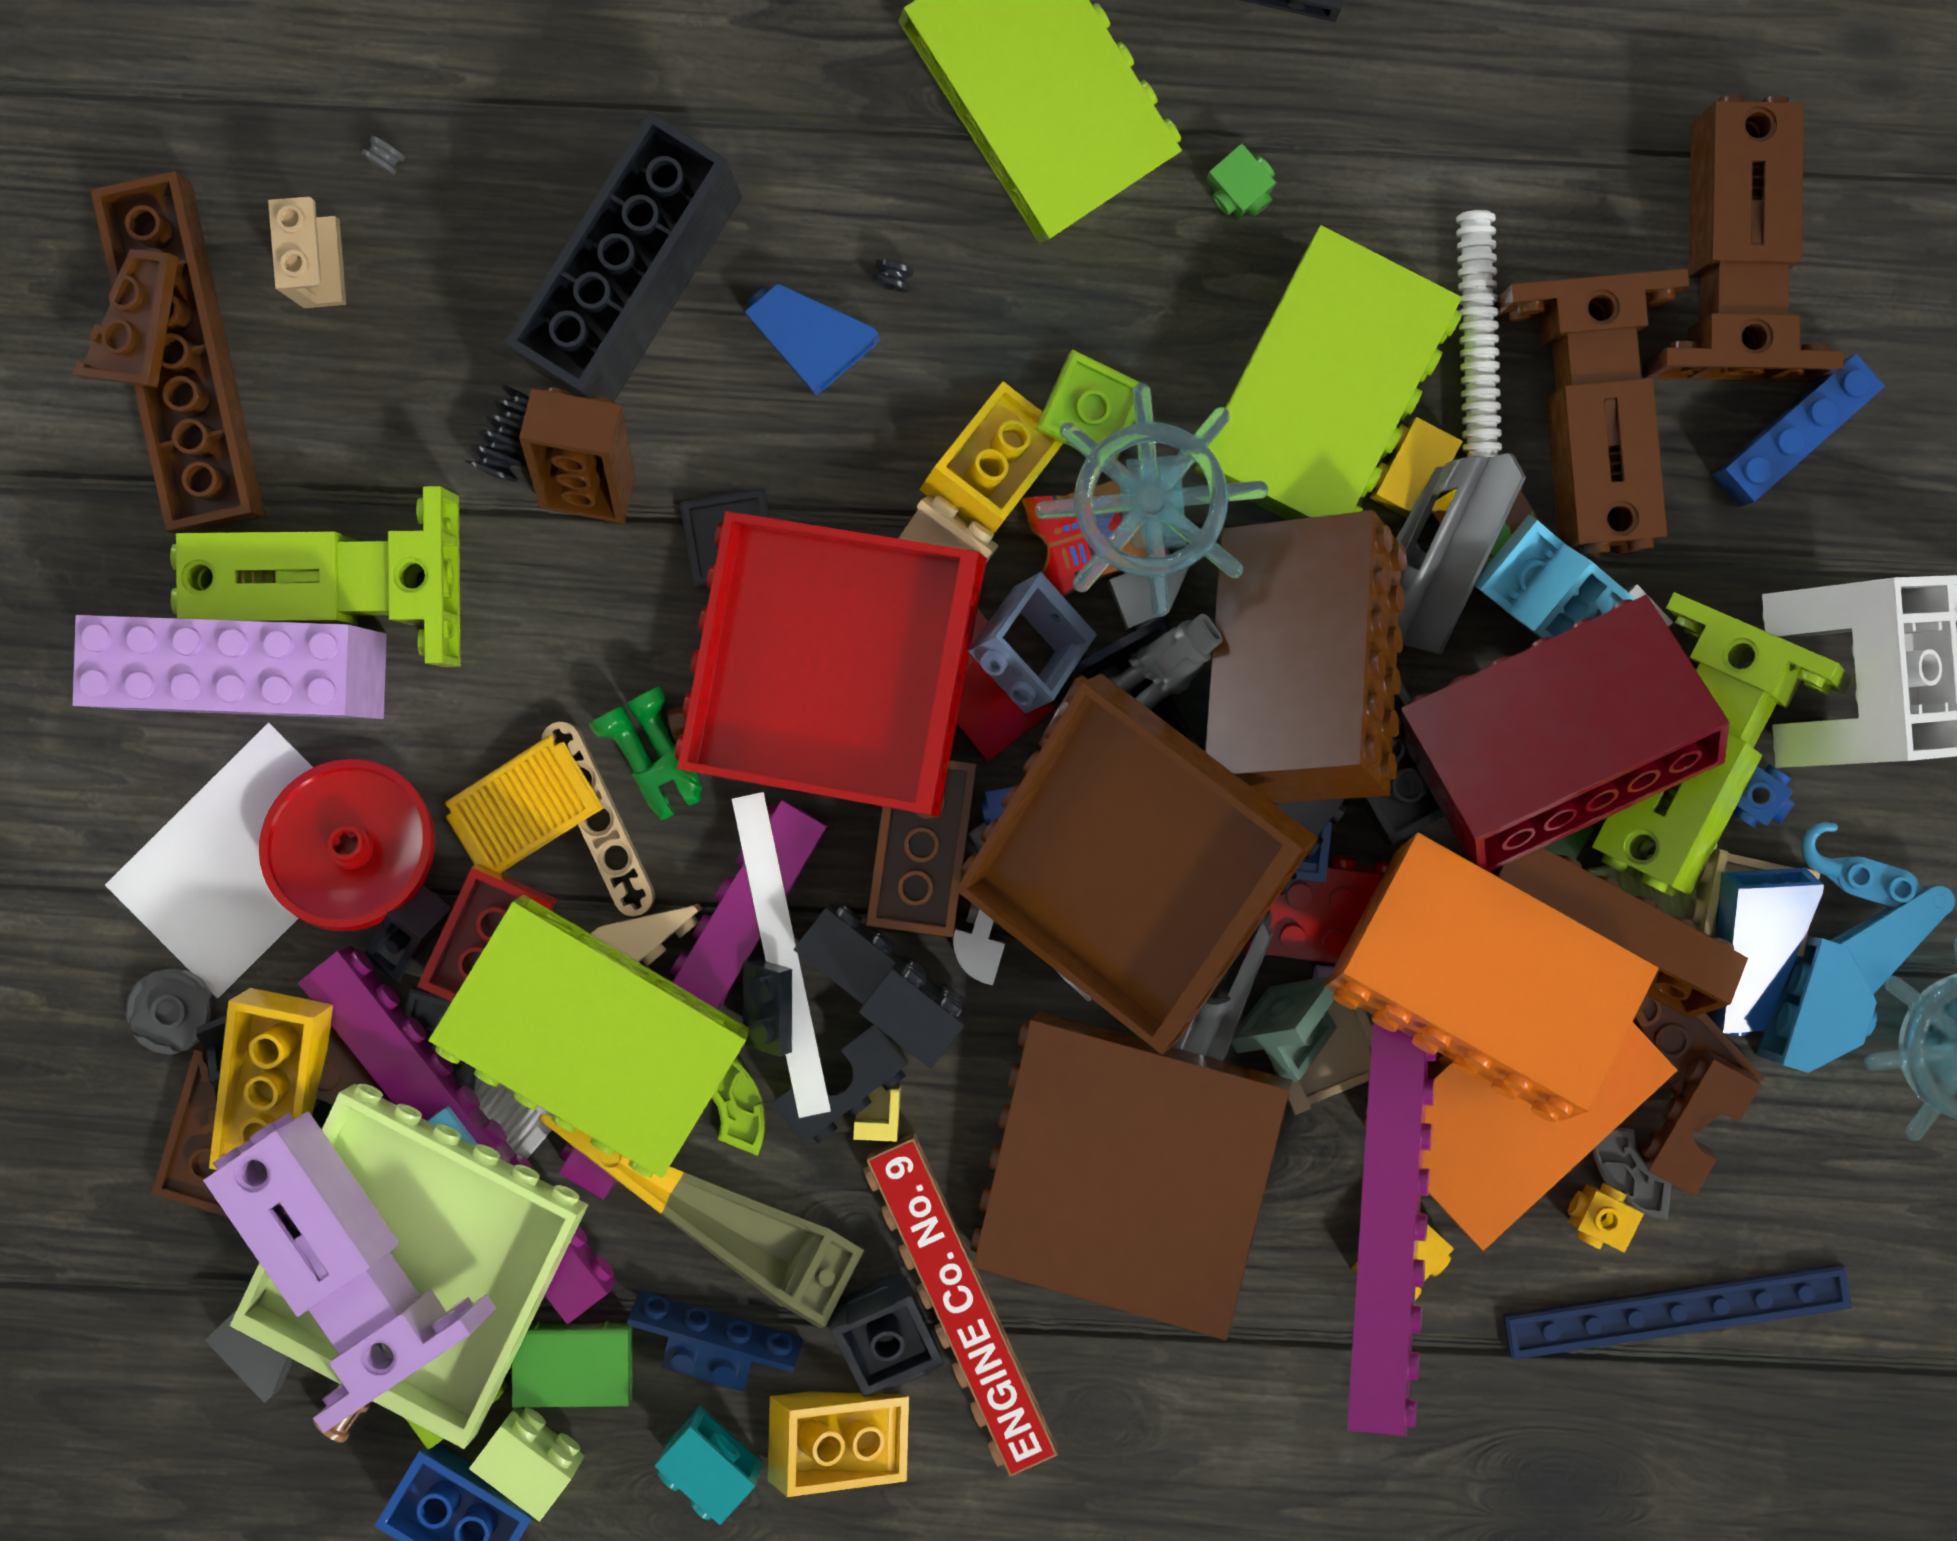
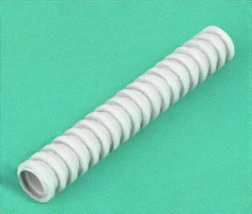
M1487 210L1466 211L1456 217V223L1461 225V228L1456 231V235L1458 238H1461V242L1457 244V250L1461 251V255L1457 258V263L1462 265V269L1458 270V277L1462 278V282L1458 284V290L1463 292L1459 303L1463 305V309L1460 310L1463 313L1461 316L1463 323L1459 325V330L1464 332V336L1459 339L1461 345H1464V350L1460 351V357L1464 359V363L1460 365V370L1465 372V376L1461 378V384L1465 385V390L1461 392V397L1466 399V403L1461 405V410L1466 412V417L1462 418V424L1466 425V431L1462 432V438L1467 439V444H1464L1462 448L1464 452H1467V457L1497 456L1498 451L1502 449V444L1497 442V437L1502 435V431L1497 429V424L1501 422V416L1497 415V410L1501 409V403L1496 402V397L1501 395L1500 389L1496 388V383L1500 382V376L1496 375L1495 370L1500 368V363L1495 361V357L1499 355V349L1495 348V343L1499 341V336L1494 334V330L1499 328V323L1494 321V316L1498 315V309L1494 307V303L1498 301V296L1493 294V290L1497 288V282L1493 280V276L1497 274V268L1492 266V263L1497 260V255L1492 253V249L1496 248V241L1492 240V236L1496 234V228L1491 226V223L1496 220V216Z

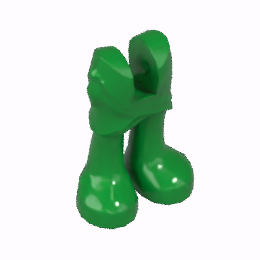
M658 686L627 703L629 710L641 724L658 755L654 763L651 762L640 741L625 706H621L589 723V726L597 737L611 738L620 747L633 770L630 772V775L638 785L646 803L653 813L663 821L674 815V809L661 785L673 779L678 792L689 806L702 801V785L697 773L677 769L678 760L675 759V744L662 715L666 697L661 686Z

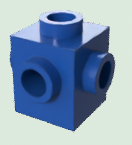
M1770 764L1765 770L1757 766L1733 814L1753 828H1755L1759 821L1766 826L1772 820L1780 824L1795 805L1789 799L1793 790L1786 786L1791 778ZM1760 788L1767 789L1770 792V798L1764 804L1756 803L1753 798L1755 791Z

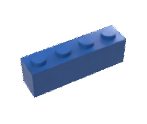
M1857 354L1844 359V369L1814 383L1711 476L1738 507L1755 502L1881 391L1885 385Z

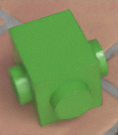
M1243 144L1239 145L1209 171L1206 179L1208 186L1215 192L1212 198L1216 205L1226 215L1233 213L1238 220L1243 218L1248 212L1255 217L1273 200L1269 194L1276 184L1272 178L1275 176L1274 171L1267 161L1261 156L1254 158Z

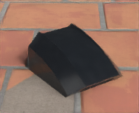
M888 1275L884 1280L849 1295H841L829 1319L830 1330L864 1397L890 1391L932 1373L944 1364L936 1341L907 1277Z

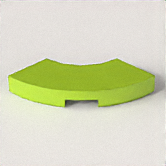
M736 1057L712 1096V1099L718 1106L721 1120L718 1140L758 1156L765 1133L763 1099L753 1076Z

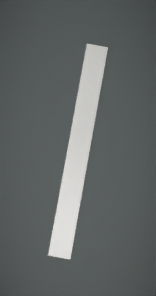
M764 792L733 798L732 803L765 959L767 962L792 969V1053L786 1054L798 1116L801 1118L830 1112L798 953L793 950L796 944Z

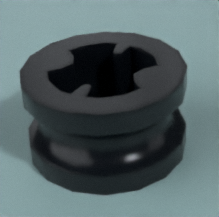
M888 260L876 261L875 266L879 269L877 275L872 276L871 282L873 284L901 293L909 291L910 286L906 283L908 277L913 276L914 270L912 268Z

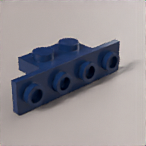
M639 1291L627 1322L629 1326L668 1337L661 1368L739 1391H744L752 1362L794 1373L803 1343V1338L646 1291Z

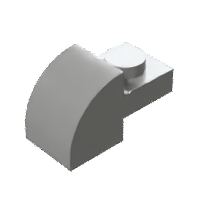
M971 903L966 922L974 924L973 929L969 931L955 927L953 938L954 952L959 964L966 973L980 982L993 985L1005 941L989 937L994 920Z

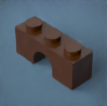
M1709 1050L1705 1052L1702 1059L1697 1057L1691 1063L1685 1076V1080L1688 1081L1680 1096L1674 1095L1670 1099L1663 1114V1117L1666 1118L1663 1126L1658 1133L1652 1132L1649 1135L1642 1149L1643 1161L1648 1172L1693 1196H1696L1717 1160L1710 1147L1694 1139L1696 1124L1704 1116L1713 1113L1724 1114L1740 1122L1761 1086V1083L1754 1074Z

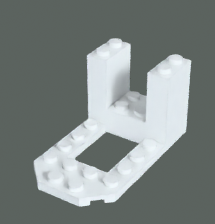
M1957 575L1895 577L1762 594L1765 632L1772 635L1789 637L1852 632V654L1855 661L1856 700L1859 718L1772 725L1775 768L1897 762L1957 756Z

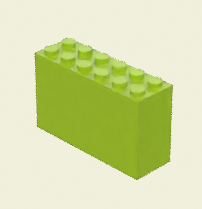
M915 0L903 8L898 20L899 24L1039 245L1182 151L1178 145V142L1181 141V136L1177 128L1169 118L1163 120L1154 106L1158 103L1153 89L1147 81L1142 80L1139 82L1131 69V66L1134 65V60L1129 50L1121 41L1116 44L1107 30L1111 26L1110 21L1098 3L1092 5L1089 0Z
M1320 225L1299 262L1193 472L1286 520L1361 512L1363 508L1357 506L1360 497L1364 498L1367 492L1371 493L1383 469L1377 467L1380 458L1384 459L1387 453L1391 454L1403 430L1396 427L1400 420L1403 421L1407 414L1410 415L1422 395L1423 391L1416 388L1419 381L1423 382L1427 375L1430 376L1442 356L1443 352L1436 349L1438 344H1443L1447 336L1450 337L1461 319L1463 313L1456 309L1462 297Z
M523 894L510 905L428 1041L437 1046L435 1052L444 1059L455 1064L462 1060L476 1069L474 1075L483 1082L494 1087L501 1083L515 1092L513 1098L522 1105L533 1110L540 1106L552 1113L551 1120L561 1128L569 1132H575L576 1129H579L591 1136L590 1143L600 1151L609 1155H613L616 1151L630 1159L628 1165L639 1174L648 1178L655 1174L663 1178L746 1042L749 1028Z

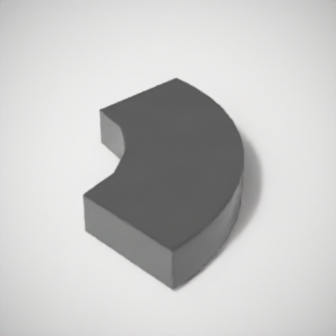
M1617 1126L1590 1151L1597 1172L1605 1184L1627 1195L1624 1200L1626 1204L1635 1207L1646 1215L1668 1220L1672 1184L1648 1172L1636 1147L1635 1130L1630 1127Z

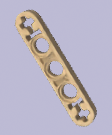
M552 723L543 732L542 739L552 735L556 740L557 735L555 732L559 729L563 734H572L573 740L568 743V748L572 756H576L581 752L584 759L576 762L579 767L585 768L590 772L592 776L591 787L604 809L610 815V824L605 830L600 832L591 829L587 819L578 824L609 893L620 912L633 917L642 915L650 910L654 904V888L580 730L571 723ZM611 846H621L628 854V863L621 870H613L605 862V853ZM634 868L638 877L630 878L631 884L635 890L643 889L646 895L640 900L642 907L637 909L634 903L626 905L623 897L629 894L625 882H621L616 886L613 878L627 875Z

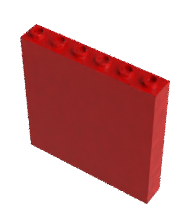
M725 511L724 520L718 523L715 532V545L718 547L716 563L710 566L707 575V588L710 590L708 606L702 609L699 618V630L702 632L700 649L695 650L691 661V673L695 675L692 692L687 693L683 703V716L686 718L684 735L678 737L675 746V759L678 760L677 769L939 817L968 664V650L971 647L987 558L979 551Z

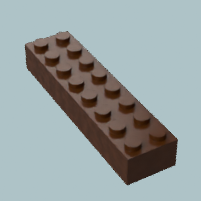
M177 171L91 189L112 287L130 249L170 253L179 257L158 388L134 385L166 531L174 534L198 533L266 518L192 183Z

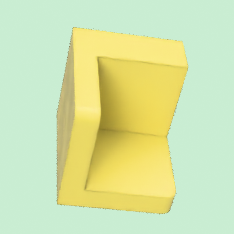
M881 1085L868 1095L872 1103L856 1115L853 1140L897 1142L899 1135L901 1085H894L887 1091Z

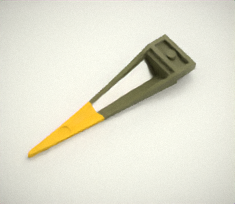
M548 1114L539 1116L541 1122L777 1305L787 1308L819 1328L826 1326L864 1252L863 1249L829 1228L757 1202L672 1167L668 1168L663 1178L655 1174L651 1178L645 1177L633 1170L628 1165L630 1159L615 1151L613 1155H609L594 1147L590 1143L592 1137L581 1130L576 1129L575 1132H569L555 1124L551 1120L552 1116Z

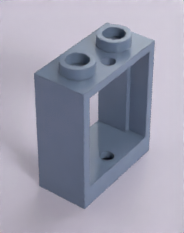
M1040 572L1012 588L968 652L1026 714L1055 699L1097 634ZM1019 613L1027 619L1055 650L1039 676L1030 669L1003 639V636Z

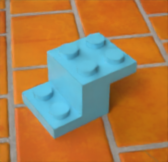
M1529 514L1480 573L1474 585L1540 639L1558 636L1570 630L1580 620L1599 617L1609 612L1621 601L1627 599L1635 600L1632 595L1596 564L1563 543Z

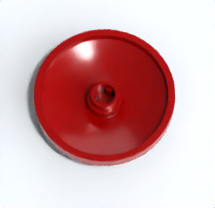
M344 759L324 763L304 772L290 782L277 796L268 810L259 839V860L262 874L276 900L300 920L312 926L331 931H354L377 925L385 918L387 911H393L411 901L427 879L435 852V830L432 816L418 791L396 771L382 764L360 759Z

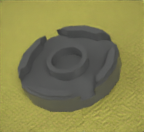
M167 968L152 972L135 984L128 996L125 1014L128 1024H131V1028L135 1033L133 1034L141 1045L153 1052L171 1055L190 1050L200 1043V1040L196 1037V1028L214 1021L216 1008L212 992L201 978L188 970Z

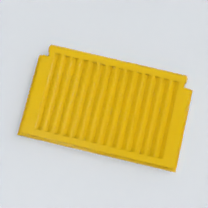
M552 735L542 739L445 802L451 811L446 818L474 865L481 864L499 873L507 870L604 808L566 744L561 742L557 745Z

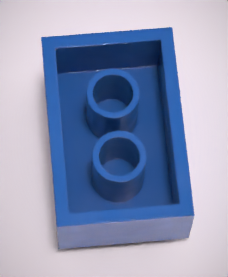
M438 1443L429 1450L425 1445L421 1448L374 1526L398 1541H519L533 1517L469 1469L473 1464L471 1461Z

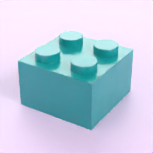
M699 1405L667 1440L655 1467L659 1470V1478L667 1487L674 1491L680 1489L692 1500L690 1504L698 1515L705 1520L712 1518L721 1525L756 1486L763 1462Z

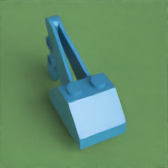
M1830 822L1815 824L1803 836L1801 852L1807 865L1818 873L1826 875L1847 894L1888 906V908L1830 941L1807 936L1804 956H1796L1766 1031H1763L1756 1056L1806 1073L1864 1044L1866 1036L1872 1034L1877 1022V1013L1874 1011L1877 1001L1873 994L1943 918L1953 910L1955 905V897L1950 889L1936 885H1928L1922 888L1916 877L1906 870L1860 856L1828 858L1820 855L1815 848L1817 837L1826 831L1835 832L1838 829L1837 824Z

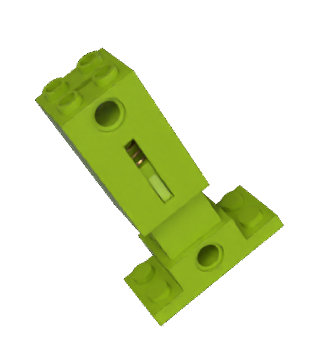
M441 486L423 487V498H418L416 506L417 520L419 524H423V531H388V541L357 542L356 539L337 532L176 533V544L172 545L170 551L171 566L173 570H176L177 588H173L171 592L172 611L174 614H177V619L358 625V616L389 615V620L408 625H424V629H420L418 632V651L420 656H425L426 664L441 667H461L459 496ZM424 570V581L417 587V576Z
M1675 592L1666 608L1677 618L1674 624L1683 628L1684 633L1698 639L1690 658L1699 665L1696 671L1730 722L1725 763L1607 817L1592 848L1604 853L1601 862L1634 878L1639 870L1643 872L1640 879L1641 882L1672 897L1675 896L1677 890L1690 895L1763 756L1754 749V746L1776 704L1787 708L1801 680L1804 681L1806 687L1826 696H1829L1831 690L1844 695L1852 681V678L1839 663ZM1755 658L1749 667L1743 669L1748 660ZM1653 845H1656L1655 853L1651 858L1647 859L1648 850Z

